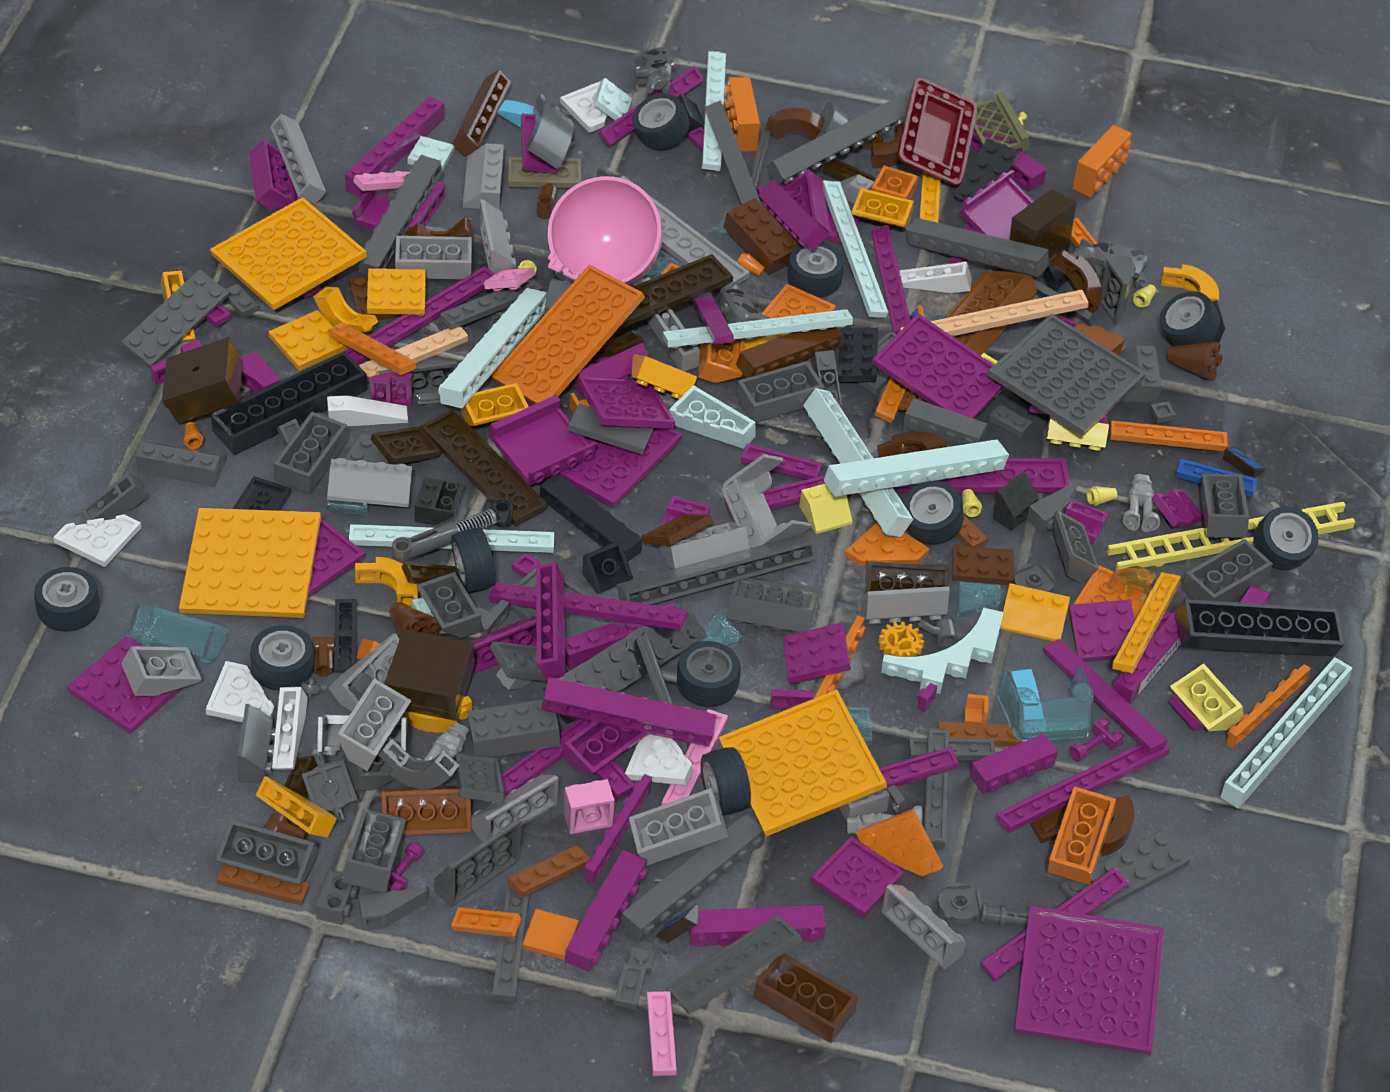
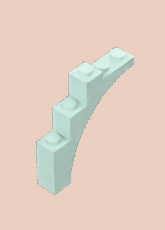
M983 608L974 628L958 643L943 651L918 657H899L885 654L881 673L906 678L909 681L921 682L920 689H926L931 682L938 686L937 693L940 694L945 674L966 679L971 659L992 663L1004 612Z

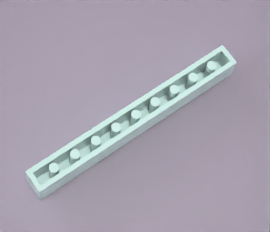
M526 288L518 296L517 300L510 305L509 309L502 314L501 318L493 324L492 328L479 343L475 345L472 351L467 354L464 360L458 364L457 368L439 386L438 393L441 404L458 408L464 407L544 314L547 292Z
M815 388L803 406L840 464L874 459L831 392ZM893 487L859 493L865 501V505L872 512L874 519L878 521L883 533L888 536L901 537L913 521V518Z
M998 440L829 465L824 482L834 496H841L925 481L1004 470L1009 454Z
M1334 657L1228 778L1220 798L1239 809L1348 683L1352 667Z

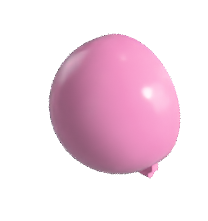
M595 177L573 186L559 199L550 216L548 243L551 253L548 257L550 261L548 268L558 273L563 271L564 276L575 281L590 264L627 285L637 282L655 263L662 244L661 219L653 200L636 184L618 177Z

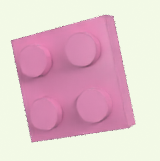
M533 267L501 270L484 281L485 289H493V291H499L508 287L509 290L518 289L521 284L529 282V279L536 275L535 269Z

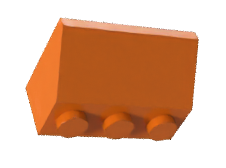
M744 338L736 339L731 343H700L698 378L719 383L741 377L743 373L737 367L736 362L740 352L744 351Z

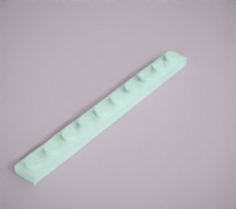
M708 52L705 106L720 100L724 106L725 53ZM705 110L702 169L720 171L721 149Z
M823 181L825 199L868 316L886 318L888 310L841 183Z
M846 309L731 323L728 326L734 335V340L740 338L752 339L757 336L769 337L773 334H790L797 331L808 332L813 329L842 328L846 325H853V317ZM706 327L663 332V340L667 347L678 348L684 345L696 346L700 343H714Z
M350 524L349 540L353 544L360 546L392 547V542L398 537L410 538L433 528ZM483 530L490 550L554 553V532ZM451 543L440 547V549H452Z

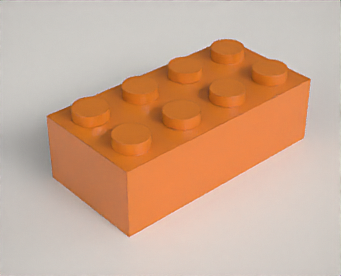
M731 77L728 80V85H725L727 99H724V109H727L726 115L730 121L740 151H756L760 122L750 77Z
M1113 125L1078 161L1072 189L1088 197H1092L1096 192L1098 193L1102 185L1108 183L1111 176L1119 171L1120 166L1127 163L1129 159L1128 150L1132 145V133Z
M1074 786L1049 859L1048 873L1084 884H1091L1114 814L1115 798Z

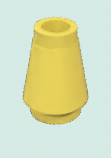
M1147 285L1136 291L1133 296L1134 304L1138 307H1147L1156 293V288L1153 285Z
M1093 486L1087 490L1086 498L1089 504L1097 506L1116 499L1117 490L1115 488Z
M966 489L962 492L964 514L969 517L978 516L981 512L982 504L971 489Z

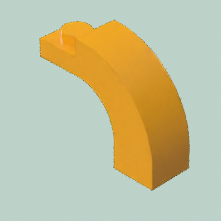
M1182 264L1181 269L1163 268L1160 285L1183 288L1188 291H1198L1208 296L1212 302L1215 300L1219 301L1218 286L1204 271Z
M325 287L314 296L318 308L333 326H336L338 323H345L361 333H366L378 322L375 315L359 314L352 310L345 302L338 287Z
M376 557V563H355V583L386 584L395 591L397 602L409 606L412 605V600L418 599L417 583H408L401 568L402 563L385 557Z
M469 696L463 699L457 721L466 719L468 717L467 711H472V700ZM405 711L403 715L408 716L409 725L426 732H446L448 727H452L457 723L454 720Z

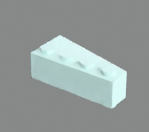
M694 385L669 409L670 414L675 420L674 426L742 449L756 437L755 421Z

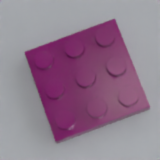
M1131 599L1073 604L1069 606L1077 655L1084 662L1115 659L1135 622Z
M843 622L783 636L789 684L851 670Z
M851 836L811 877V882L864 918L884 898L886 887L889 884L896 885L903 878L904 871Z

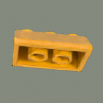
M861 188L851 214L907 229L912 216L914 201Z
M633 355L631 377L636 378V383L646 387L648 384L654 386V390L665 393V390L672 393L671 396L680 399L695 384L697 376L646 356Z
M514 383L476 392L464 407L461 408V414L469 426H475L503 419L529 406L518 384Z
M1010 584L1000 629L1049 641L1061 639L1070 597Z

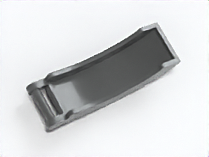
M540 94L533 108L536 120L526 148L556 169H559L571 142L573 121L569 118V112L558 108L553 102L545 99L546 97Z

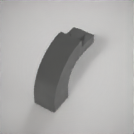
M826 103L819 114L823 117L824 124L816 138L847 123V114L833 103Z
M390 739L378 754L393 768L389 775L413 788L429 789L437 787L447 781L459 766L444 750L432 760L422 761L415 759L393 739Z

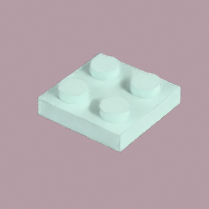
M604 78L600 81L593 104L612 119L617 120L628 112L632 98Z
M421 136L408 157V164L413 165L420 155L440 160L443 171L453 155L455 147L446 142Z

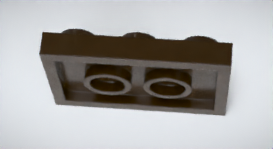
M421 426L373 433L370 439L392 465L437 458L441 454L439 447Z

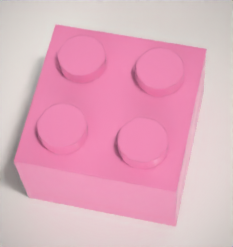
M608 779L565 787L564 817L570 834L613 826L614 797Z

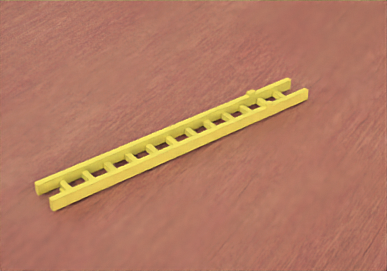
M1344 502L1301 509L1313 519L1319 535L1351 529L1355 524L1353 518L1337 521L1338 515L1336 513L1344 511L1346 506ZM1326 515L1330 522L1319 524L1316 517ZM1264 517L1249 519L1248 530L1254 528L1256 530L1259 522ZM1205 528L1108 545L1107 554L1110 556L1128 553L1131 560L1117 562L1115 570L1118 573L1150 566L1160 567L1166 563L1219 554L1243 539H1246L1254 546V537H1240V539L1229 541L1227 537H1220L1222 543L1211 545L1206 537ZM1201 539L1204 546L1193 548L1189 541ZM1182 542L1185 550L1174 551L1171 544ZM1164 545L1167 553L1156 555L1153 550L1154 547ZM1146 549L1149 556L1137 558L1134 551Z

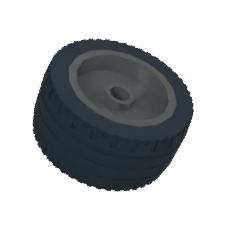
M714 641L697 642L682 652L677 666V686L681 695L689 702L703 707H716L727 703L736 694L739 686L741 673L739 658L731 648Z

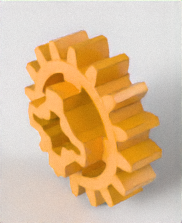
M893 622V627L887 624L886 629H882L879 635V649L884 650L883 655L917 657V654H921L924 640H922L923 634H918V628L912 629V624L905 626L904 622L901 625Z

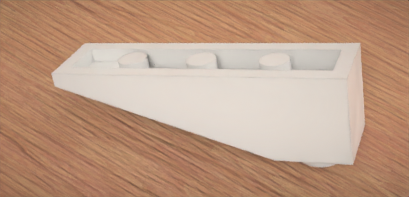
M967 262L900 270L904 288L947 293L965 292L971 289L972 277Z
M352 396L327 397L328 418L347 424V426L408 423L407 406Z
M280 687L272 762L273 770H294L306 718L308 696L301 687Z

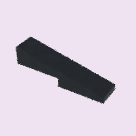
M335 599V673H344L356 664V599Z

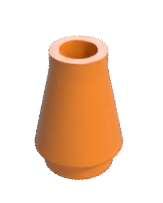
M742 253L737 261L750 273L759 277L765 270V267L749 253Z
M194 422L186 423L183 440L185 446L193 450L200 448L203 443V436Z

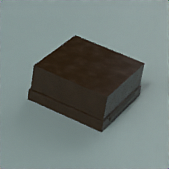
M1054 189L1049 190L1012 217L1009 240L1048 249L1049 259L1054 254L1058 255L1063 250L1068 252L1077 201L1070 197L1067 198Z
M230 337L167 358L162 402L169 409L178 424L239 404L243 361L235 350Z
M403 629L384 684L411 700L406 711L457 721L475 665L474 643Z

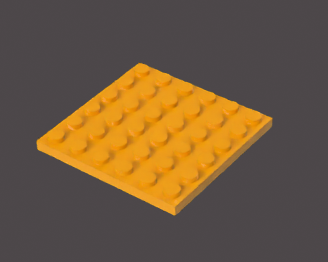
M303 197L210 249L211 255L273 310L368 257L365 249Z
M199 508L179 605L180 613L304 618L321 513Z
M838 690L718 737L722 748L734 747L742 757L751 788L750 806L766 837L887 788L886 781Z

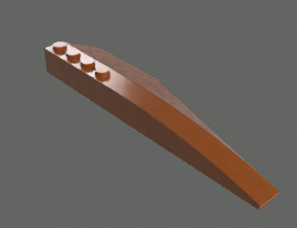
M985 271L971 286L970 291H967L947 313L945 318L1030 301L1037 293L1032 275L1021 272ZM1008 325L955 335L953 337L979 355H982ZM909 390L905 392L898 408L899 410H907L913 398L926 403L927 401Z

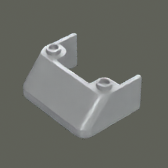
M763 454L723 484V495L735 523L746 526L750 548L800 535L812 527L811 523L796 520L781 523L777 526L763 493L771 487L772 478L769 471L783 462L781 457Z
M320 715L318 717L317 752L324 751V755H337V751H341L337 734L350 715ZM402 716L390 735L391 739L404 751L407 749L408 716Z

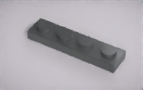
M909 738L910 759L927 754V738ZM949 738V747L952 746L958 761H978L996 753L994 739Z

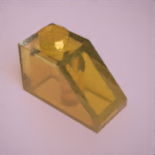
M1137 565L1114 571L1106 588L1145 602L1152 589L1155 572Z

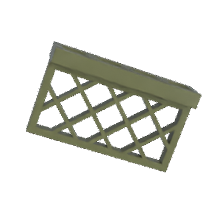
M1004 92L996 93L997 98L976 104L977 112L980 113L978 116L976 115L973 130L982 146L987 139L983 135L987 133L992 135L989 138L991 140H994L996 136L1004 138L1002 142L994 141L1012 149L1021 148L1022 152L1029 150V136ZM993 105L996 107L994 111L987 109V107ZM985 113L991 115V117L987 119L982 117V115ZM995 117L1002 118V121L998 122L994 121L993 119ZM978 122L986 123L984 127L977 125ZM990 125L997 126V129L992 130L988 127ZM1001 128L1009 130L1007 134L999 131ZM1009 139L1015 141L1016 143L1007 144L1006 142Z

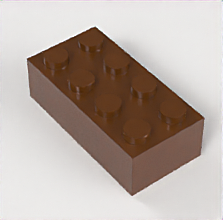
M756 198L726 213L723 227L747 253L765 267L764 271L769 276L788 266L790 254L799 244Z
M785 954L777 957L756 982L754 999L829 1043L834 1041L855 1013L858 996Z

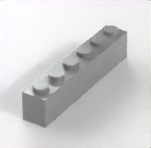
M280 114L270 128L298 197H303L308 202L316 204L326 193L325 187L298 122Z
M647 277L640 279L637 282L633 283L632 287L645 281L650 280V278ZM671 308L645 319L680 370L687 371L699 367L700 350L697 345L671 348L667 347L663 340V332L685 329Z

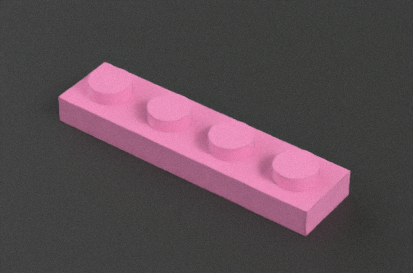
M411 171L380 172L378 174L364 173L362 175H355L353 182L362 191L394 189L402 187L405 176Z
M670 991L647 992L653 1076L676 1075Z

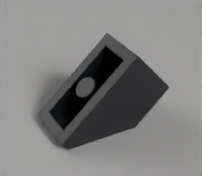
M1054 254L1049 259V265L1043 274L1047 286L1055 292L1069 280L1067 275L1051 265L1052 258L1057 254Z

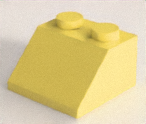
M826 484L801 490L800 508L808 522L811 523L815 534L852 524L853 521L846 495L834 496Z

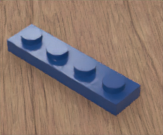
M1181 459L1176 477L1201 484L1202 474H1242ZM1242 475L1245 496L1253 497L1257 478Z

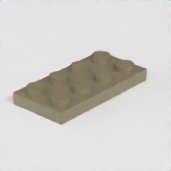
M508 157V187L542 188L546 183H552L556 188H572L582 182L581 159L564 158L558 174L522 170V157Z

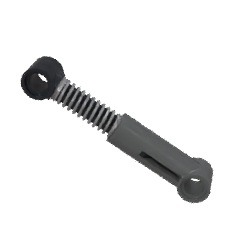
M500 498L495 500L492 507L488 510L475 514V516H469L462 519V521L459 520V522L455 523L451 521L410 538L398 537L392 542V559L402 564L405 561L411 562L417 556L450 544L451 535L460 531L484 528V526L487 527L490 524L500 527L508 526L512 522L513 505L510 500Z

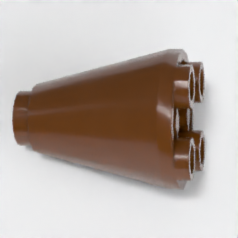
M1218 342L1175 345L1169 348L1167 360L1203 378L1215 380L1217 366H1221L1223 356L1219 354L1221 344Z
M401 602L391 606L389 613L399 639L403 629L438 635L439 623L431 615Z

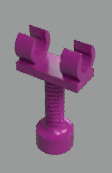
M1102 718L1093 725L1092 733L1096 737L1083 745L1076 743L1070 747L1069 752L1075 761L1080 762L1087 757L1089 750L1103 742L1110 750H1113L1124 742L1122 739L1125 736L1120 731L1113 735L1107 732L1109 729L1107 725L1110 722L1106 718Z
M410 842L405 848V857L391 874L389 882L393 886L390 891L407 889V880L401 877V875L413 860L418 861L424 854L423 848L417 843Z

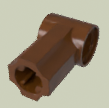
M546 183V185L542 186L540 195L537 197L536 214L543 219L550 218L553 211L557 188L552 183Z
M312 637L315 656L314 673L320 677H327L332 673L334 637Z
M280 813L271 814L263 827L264 829L307 840L309 836L308 832L298 825L288 822V819Z

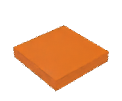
M536 909L524 938L522 949L565 960V950L578 928L579 920Z

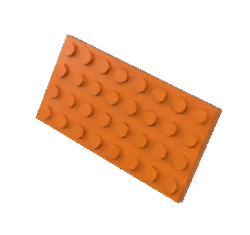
M589 264L494 371L491 378L502 386L517 383L524 398L533 404L554 395L559 396L645 298L644 294Z

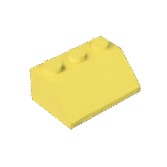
M1049 415L1046 438L1050 439V443L1062 445V441L1070 442L1069 446L1081 448V444L1089 445V449L1100 451L1101 447H1106L1109 424L1097 423L1082 437Z
M1202 664L1170 686V689L1208 731L1228 730L1240 722L1244 716L1243 706L1205 664Z

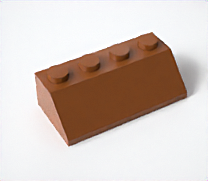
M458 785L437 786L429 789L413 787L381 788L382 813L406 819L403 835L471 832V801L467 798H459Z

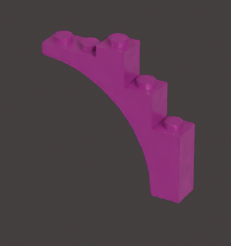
M197 339L181 346V353L203 345ZM256 352L241 358L243 361L241 384L255 393L281 381ZM166 360L150 367L151 379L155 385L164 382Z

